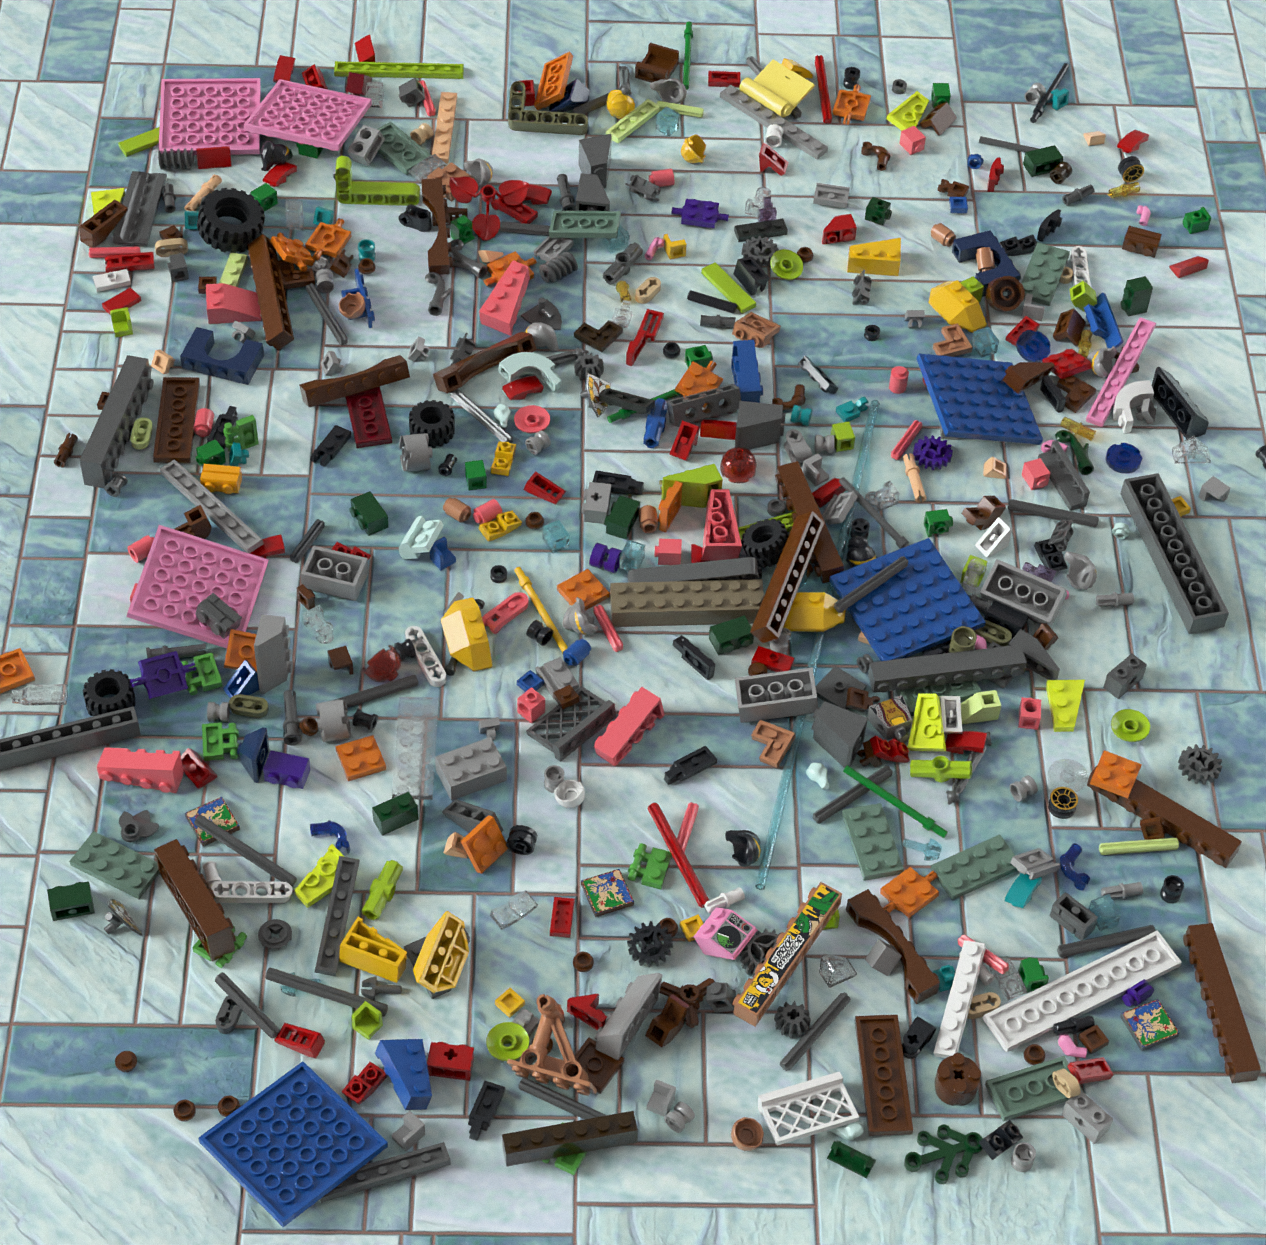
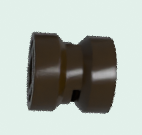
M1060 162L1050 172L1051 180L1056 184H1062L1072 174V167L1067 162Z

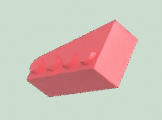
M516 261L511 262L479 310L481 324L512 336L513 326L516 323L517 314L521 308V302L530 280L528 266Z
M711 489L706 507L701 561L736 559L739 557L742 544L729 489Z
M643 687L635 691L630 698V702L620 709L615 721H611L607 726V731L595 741L594 748L596 754L616 767L631 751L632 744L641 741L644 731L646 729L650 731L655 726L654 721L657 718L661 720L665 716L661 698Z
M105 747L97 765L100 779L121 782L125 785L141 786L145 789H156L165 793H177L184 775L180 751L166 754L164 750L148 753L145 749L131 752L128 748Z

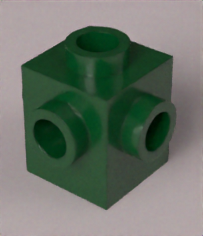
M872 197L866 207L865 220L883 226L886 220L891 218V203Z

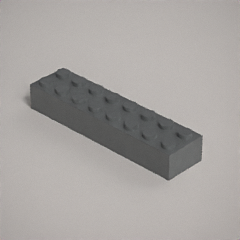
M127 355L79 460L84 485L104 488L112 480L114 468L118 467L119 457L123 455L125 444L130 440L134 422L138 415H141L142 405L144 402L146 403L148 392L153 388L154 380L151 379L152 368L149 366L147 358Z

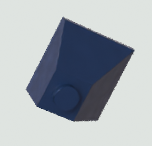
M575 79L567 84L563 99L552 103L548 112H566L587 103L590 90L578 79Z
M264 727L245 735L243 743H239L237 753L240 755L241 764L254 783H259L270 752L267 728Z

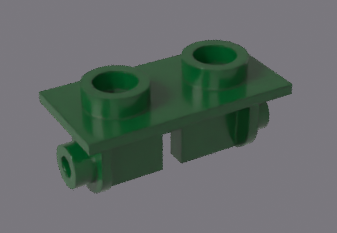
M837 1140L833 1142L827 1159L866 1179L876 1162L871 1156H867Z

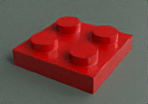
M1066 349L1064 352L1052 354L1042 359L1044 363L1055 364L1051 372L1061 379L1092 369V362L1073 349Z

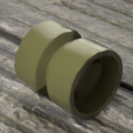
M966 626L956 628L952 632L949 653L974 650L977 639L974 630Z

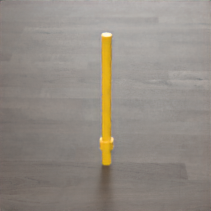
M516 567L514 572L519 578L520 586L526 590L546 626L553 630V638L563 653L568 648L534 591L531 580L524 574L521 567Z

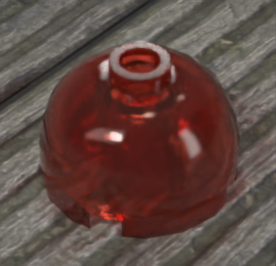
M734 447L722 456L720 471L723 477L725 475L728 478V481L746 483L749 481V478L754 477L756 474L757 463L755 456L750 450L743 447Z
M388 645L389 650L386 651L383 648L367 662L369 665L367 669L365 667L362 668V671L375 682L389 680L391 682L398 677L399 673L397 671L401 667V657L392 645Z

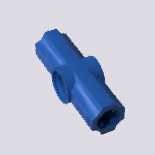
M658 398L655 400V407L647 416L643 444L648 448L654 449L656 446H659L661 434L665 430L668 408L667 402L664 399Z

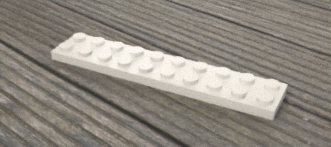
M1157 930L985 1014L983 1020L1007 1053L1053 1030L1055 1023L1067 1021L1071 1017L1077 1018L1126 994L1128 988H1131L1143 979L1150 982L1180 967L1182 962Z

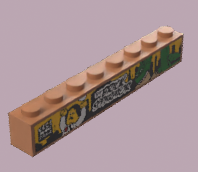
M822 882L819 883L817 888L813 887L808 895L809 899L806 903H801L797 916L790 919L785 933H780L776 940V946L768 950L764 963L760 962L758 964L754 977L746 981L742 994L738 993L732 1004L734 1005L733 1015L756 1027L840 906L841 892Z

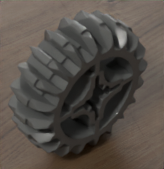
M766 928L763 933L757 930L740 952L742 969H746L747 975L753 973L752 977H754L758 964L760 962L764 963L768 950L776 946V940L780 934H776L775 929L772 933L768 932ZM752 954L759 960V963L753 958Z

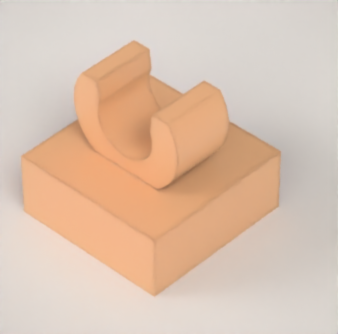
M155 350L151 367L163 374H168L170 367L174 365L175 359L162 350Z

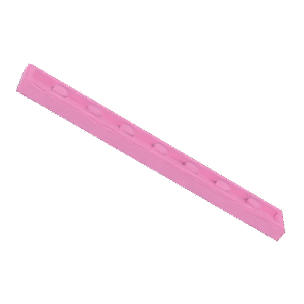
M1139 318L1090 409L1086 422L1103 427L1114 406L1117 394L1126 384L1156 327L1155 322Z

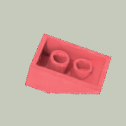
M224 283L206 284L209 324L234 323L235 320L238 322L262 321L256 292Z

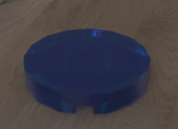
M1026 330L1019 336L1016 342L1019 355L1028 362H1042V359L1047 358L1051 351L1050 341L1040 331Z
M1128 443L1111 445L1105 456L1107 465L1119 473L1129 474L1135 472L1140 468L1142 462L1139 449Z

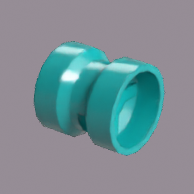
M369 239L361 240L358 243L359 260L368 258L374 262L376 259L375 243Z
M794 405L790 422H800L802 425L809 426L812 409H803L801 406Z

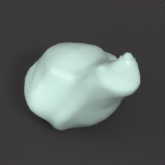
M499 404L494 410V416L500 422V426L506 428L511 410L507 405Z
M821 763L810 764L806 771L809 779L817 782L822 789H829L827 768Z
M854 1122L827 1131L833 1132L845 1140L852 1141L863 1133V1127L860 1123Z

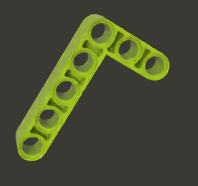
M340 156L336 160L337 200L340 203L403 206L417 205L419 203L420 186L418 184L353 181L351 159L347 156Z

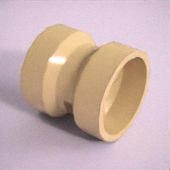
M423 123L418 129L411 131L410 136L417 144L422 145L426 140L433 137V130L427 123Z

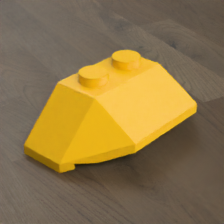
M958 280L944 282L931 288L928 303L950 325L958 323L961 329H966L971 333L987 326L979 301Z
M797 592L783 627L790 631L824 632L839 623H844L846 610L838 613L834 608V604L838 600L825 592Z
M473 597L454 601L441 618L450 656L469 667L473 672L492 668L489 641L478 604Z
M449 911L442 915L427 934L413 968L416 981L433 993L456 987L469 954L464 921Z

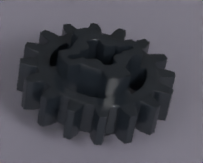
M650 921L649 926H646L643 922L641 923L642 928L639 929L635 926L634 930L636 933L629 934L631 939L627 941V945L630 947L628 949L629 954L633 955V961L639 959L640 966L645 962L648 968L651 967L652 963L659 966V960L666 962L665 955L671 956L669 948H673L672 936L667 934L668 929L666 927L661 930V923L653 926V922ZM660 936L664 940V945L662 944V942L659 941ZM637 944L641 947V953L636 948Z

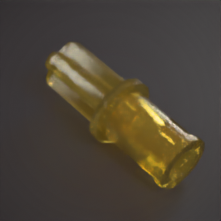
M1139 183L1121 184L1119 187L1111 188L1108 190V196L1111 198L1126 197L1128 194L1137 193L1140 191V186H1135H1138Z
M1083 330L1081 339L1078 342V353L1085 358L1088 357L1089 349L1092 346V332L1090 330Z
M1064 417L1060 424L1061 427L1074 432L1075 435L1078 434L1090 441L1093 440L1097 432L1082 425V422L1078 423L1067 417Z

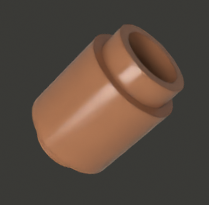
M942 223L935 224L931 229V237L943 246H951L954 239H956L954 232Z
M983 247L977 249L978 271L983 272L994 269L995 263L991 248Z
M448 498L443 505L445 513L460 523L467 521L471 516L470 506L456 498Z
M650 505L641 507L638 510L640 528L645 533L655 532L658 527L656 508Z

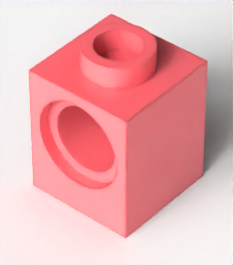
M531 687L517 698V713L532 724L545 713V698Z
M1022 697L1019 707L1018 728L1038 730L1041 719V700Z

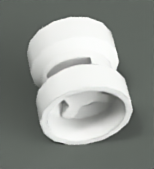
M773 124L767 128L765 142L768 146L776 148L781 145L782 127Z

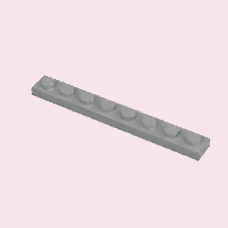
M730 85L720 92V98L768 128L773 124L781 126L783 129L782 138L813 158L818 159L828 152V146L734 86Z
M175 459L160 468L161 475L196 507L201 505L206 516L246 553H251L263 545L262 539Z

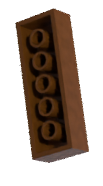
M175 839L155 848L154 852L159 873L198 939L202 942L212 962L223 957L225 954L234 952L236 938L232 932V929H234L229 917H224L223 914L225 913L220 903L216 904V898L212 889H207L205 886L207 883L203 874L197 873V865L193 859L190 860L188 858L189 853L185 845L181 846L179 841Z

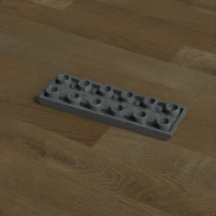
M132 171L123 205L128 208V211L116 225L113 243L148 245L167 174Z

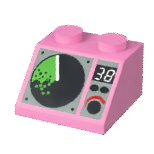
M716 907L694 935V938L704 955L735 960L757 932V929L733 910Z

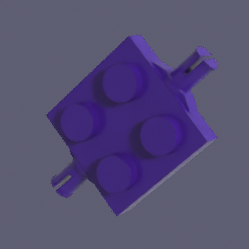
M686 199L685 205L682 208L672 207L671 214L681 215V224L715 228V223L718 220L728 221L729 214L719 213V203L696 199Z
M177 651L138 661L141 677L131 679L130 682L133 683L131 684L132 687L144 685L149 699L188 689L185 679L186 673L196 671V667H193L195 666L194 663L183 665L179 660Z

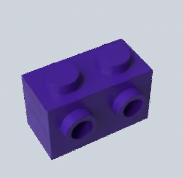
M271 750L263 768L264 780L271 784H282L290 788L303 789L310 773L309 758Z

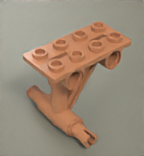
M539 995L536 1002L538 1010L542 1015L533 1044L522 1053L519 1062L508 1059L507 1064L512 1068V1071L516 1072L515 1075L523 1078L532 1076L536 1078V1081L548 1084L550 1081L564 1090H569V1087L576 1089L577 1093L589 1096L590 1093L596 1094L597 1089L591 1082H588V1073L576 1061L563 1027L565 1017L561 1005L548 995ZM552 1031L564 1060L547 1056V1046Z

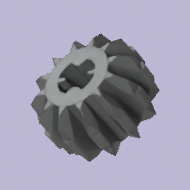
M592 352L590 355L584 353L583 356H578L574 363L575 375L579 376L580 380L585 379L586 381L587 373L600 378L604 372L603 359H600L598 355L593 356Z
M795 1001L792 1005L785 1002L783 1007H778L777 1013L774 1016L776 1029H780L782 1035L788 1033L790 1039L793 1034L800 1037L802 1032L806 1033L808 1031V1026L811 1022L809 1010H804L803 1004L797 1006Z

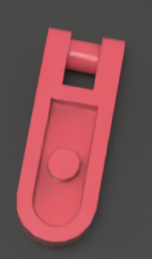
M516 592L482 617L484 626L490 627V631L497 634L504 625L528 608V596L522 592Z

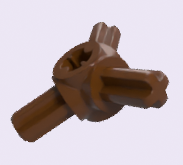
M708 978L697 986L687 984L682 985L681 988L667 982H662L659 993L668 997L674 994L690 1005L685 1016L686 1025L694 1028L699 1024L697 1010L700 1008L699 1003L707 995V986L715 981Z

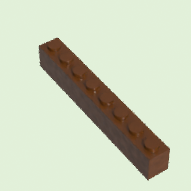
M262 234L248 244V255L251 260L253 279L256 285L255 290L258 295L260 315L263 320L265 341L269 346H273L279 351L294 340L276 249L271 244V239Z
M796 461L777 466L775 480L777 485H781L782 497L787 499L786 506L788 511L793 512L791 513L793 523L797 516L813 511L824 521L799 462ZM825 522L810 558V563L815 565V574L817 577H820L823 584L830 582V576L844 571V565Z
M813 511L796 517L750 632L762 643L780 637L824 525V521Z
M1096 767L1090 773L1087 786L1093 791L1102 794L1110 801L1117 803L1128 812L1134 813L1142 819L1161 817L1165 833L1177 838L1180 843L1186 844L1197 853L1213 860L1214 863L1227 868L1238 853L1242 843L1241 840L1136 779L1129 797L1125 798L1091 785L1090 782Z
M1213 923L1190 925L1187 928L1186 934L1183 935V942L1190 952L1189 960L1195 968L1196 982L1200 983L1201 998L1206 1002L1207 1016L1213 1023V1035L1218 1039L1220 1056L1224 1057L1225 1072L1227 1076H1230L1232 1083L1255 1081L1261 1072V1067Z

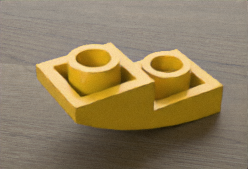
M783 59L782 65L790 71L797 73L805 79H813V74L802 65L791 59Z
M498 442L495 458L491 466V474L509 476L516 444Z
M511 510L497 514L496 520L480 524L479 531L489 542L517 529L522 525V521Z

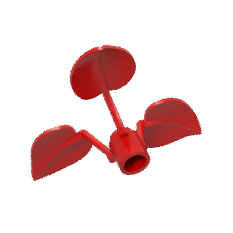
M450 177L449 180L451 194L460 203L467 204L471 202L472 197L476 198L482 194V200L486 202V215H476L472 220V229L483 241L494 238L500 229L499 217L497 215H489V205L494 201L495 195L499 198H504V202L507 205L517 206L525 200L529 189V183L525 181L508 180L501 183L499 193L492 185H485L478 192V184L471 177Z

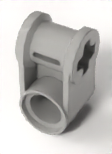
M795 429L789 430L786 433L787 441L784 443V449L791 462L798 461L802 463L804 460L812 457L811 449L800 431Z

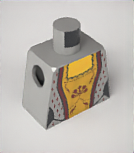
M902 695L869 706L868 721L884 739L896 737L901 743L909 739L910 736L907 732L911 729L912 718Z

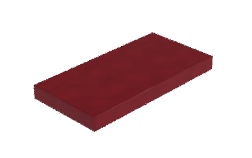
M380 387L346 396L345 399L356 448L392 443L391 431Z

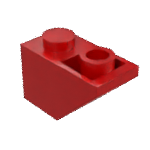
M852 214L835 216L823 230L822 244L855 240L857 227Z

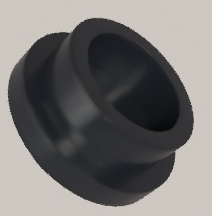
M668 342L663 348V354L668 358H676L680 355V347L675 342Z

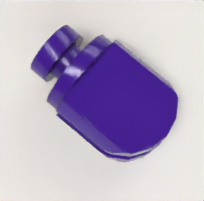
M1143 979L1131 988H1128L1126 994L1122 996V1000L1128 1007L1132 1005L1138 1006L1151 997L1154 988Z

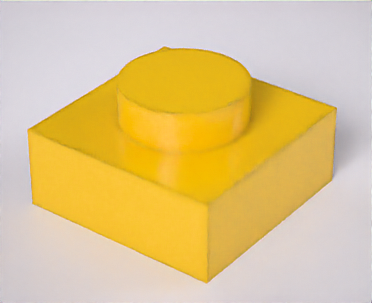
M1182 496L1172 499L1180 517L1190 513L1191 508Z
M698 914L680 921L679 926L688 942L695 940L694 935L704 923Z
M509 988L495 1000V1005L510 1018L525 1005V1000L513 989Z

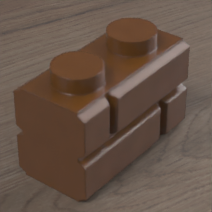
M1129 226L1122 249L1155 258L1162 234Z

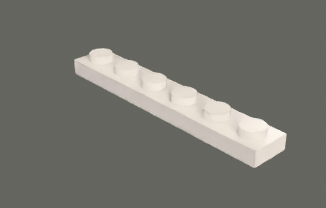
M964 940L933 1052L935 1057L947 1058L958 1053L986 950L985 943Z

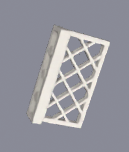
M840 1071L758 1095L759 1112L764 1116L777 1146L859 1121V1115L843 1084V1077ZM841 1092L843 1097L841 1101L830 1098V1095ZM816 1098L823 1101L820 1107L809 1103ZM826 1103L838 1106L835 1113L824 1109ZM797 1104L803 1108L799 1114L789 1110L790 1106ZM843 1108L850 1111L851 1116L843 1117L838 1115V1113ZM806 1109L817 1112L814 1119L803 1115ZM779 1111L782 1115L778 1120L770 1117L769 1113ZM821 1114L831 1118L830 1122L825 1124L817 1120ZM786 1115L796 1118L794 1125L783 1122ZM800 1120L811 1124L810 1128L805 1130L797 1126ZM780 1126L791 1130L788 1135L782 1137L779 1136L777 1131Z

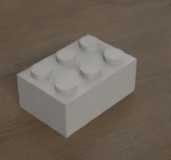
M313 546L301 571V584L312 591L356 601L369 573L368 559Z
M491 737L435 757L436 772L451 801L507 781V767Z

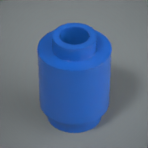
M585 639L576 640L563 652L564 661L568 665L577 666L590 654V644Z

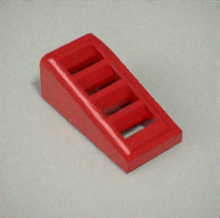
M520 80L525 84L526 89L525 106H534V81Z
M536 471L526 482L523 489L553 504H557L566 493L564 489Z
M288 1023L283 1024L274 1040L282 1046L315 1059L325 1044L321 1033ZM289 1032H292L289 1039L287 1040L286 1037L288 1036Z

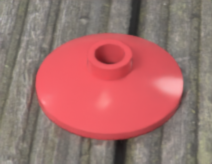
M528 405L520 408L515 413L514 423L523 432L537 433L549 426L550 415L540 406Z

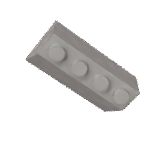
M261 614L254 643L260 694H265L287 681L288 674L292 673L293 661H290L292 650L289 649V625H286L285 617Z
M662 974L641 975L636 978L634 983L630 982L625 991L626 995L624 998L620 997L618 999L615 1011L608 1014L605 1026L603 1028L600 1027L595 1035L597 1040L596 1050L619 1060L659 998Z

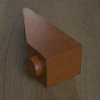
M113 200L79 226L80 241L90 248L97 247L105 241L128 211V208L117 200Z
M1019 362L1014 366L1010 365L1006 369L1003 381L1019 394L1040 382L1044 376L1049 375L1055 364Z

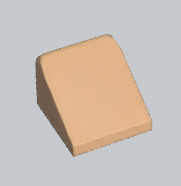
M1100 131L1083 134L1088 146L1104 144L1106 135Z
M478 251L484 263L492 262L504 255L503 252Z
M992 456L984 463L983 476L1005 479L1006 463Z
M457 832L450 835L443 853L466 859L468 855L461 843L464 836Z

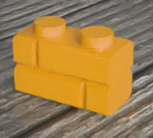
M214 464L203 465L200 483L210 492H224L225 494H239L242 482L241 467Z

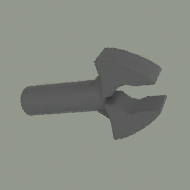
M377 976L362 981V987H372L371 990L361 989V994L371 1000H375V996L379 993H402L400 985H380L377 982Z

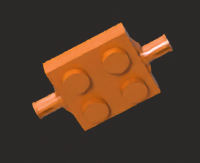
M857 84L854 85L853 91L839 89L832 115L844 117V124L847 121L848 125L850 119L865 120L871 95L859 92L860 85L858 87Z
M339 218L334 225L319 223L305 243L306 249L315 251V254L312 256L314 260L318 261L323 254L336 258L346 246L352 235L351 231L341 228L344 224L343 219Z
M281 232L277 234V237L272 236L270 242L283 261L296 264L303 272L308 269L307 266H313L315 260L302 241L288 239Z
M514 251L487 264L488 271L492 277L484 279V284L488 286L498 283L512 261L528 266L531 280L534 278V273L529 267L537 263L536 259L532 257L525 261Z
M710 361L705 368L692 362L674 391L685 397L719 388L723 378L712 372L717 364Z
M909 867L880 889V894L889 902L882 908L889 913L896 909L910 918L939 896V891L930 884L938 878L936 872L931 871L923 877Z

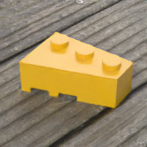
M901 238L849 246L847 273H861L865 270V274L898 276L901 262Z
M358 916L340 944L339 962L395 983L399 981L406 969L407 952L389 938L385 939L379 935L377 929L367 926L363 923V919Z

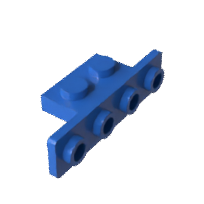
M354 269L357 288L342 290L341 295L343 298L348 293L356 294L359 292L364 297L365 311L358 318L366 317L368 327L372 328V321H375L374 312L370 311V298H366L368 297L366 286L363 287V274L360 275L359 270Z
M1102 292L1097 296L1096 305L1088 304L1084 307L1085 317L1091 326V332L1095 336L1103 338L1107 348H1112V346L1118 348L1124 341L1107 296Z

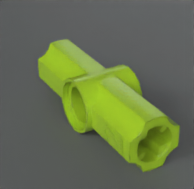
M937 756L933 760H911L910 776L934 778L937 782H946L950 778L970 779L972 778V761H949L945 756Z
M395 860L386 861L379 877L375 878L371 884L369 897L362 909V914L367 919L373 921L379 919L387 901L390 902L394 896L396 883L403 871V866Z

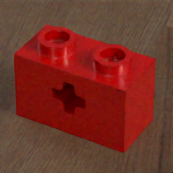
M431 1042L427 1060L429 1076L470 1081L474 1063V1047L464 1044L451 1045L446 1042Z

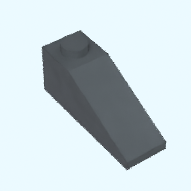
M1020 629L1008 643V646L1021 644L1027 662L1026 667L1048 680H1057L1060 671L1059 667L1037 638Z
M457 799L442 811L443 815L468 833L488 815L494 817L501 833L504 831L495 812Z

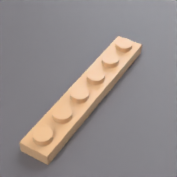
M441 92L432 163H449L457 93Z

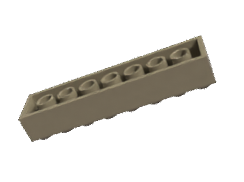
M762 579L610 583L611 622L614 627L714 625L745 615L749 624H753L764 598Z

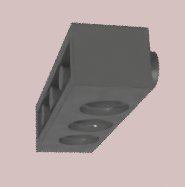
M730 384L666 401L669 420L673 425L680 427L682 420L688 423L701 422L708 417L717 418L723 413H735L739 409L741 395L739 387L735 384ZM724 399L723 404L719 405L720 400ZM707 403L706 409L702 410L703 405ZM688 408H691V411L688 414H685L686 410Z

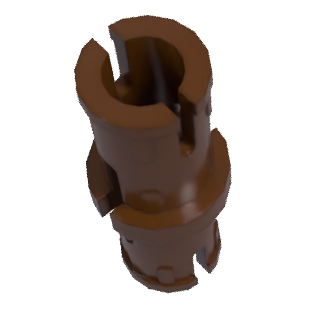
M68 433L63 444L59 446V452L54 460L56 466L60 467L61 465V468H63L69 456L73 454V447L78 440L75 434Z

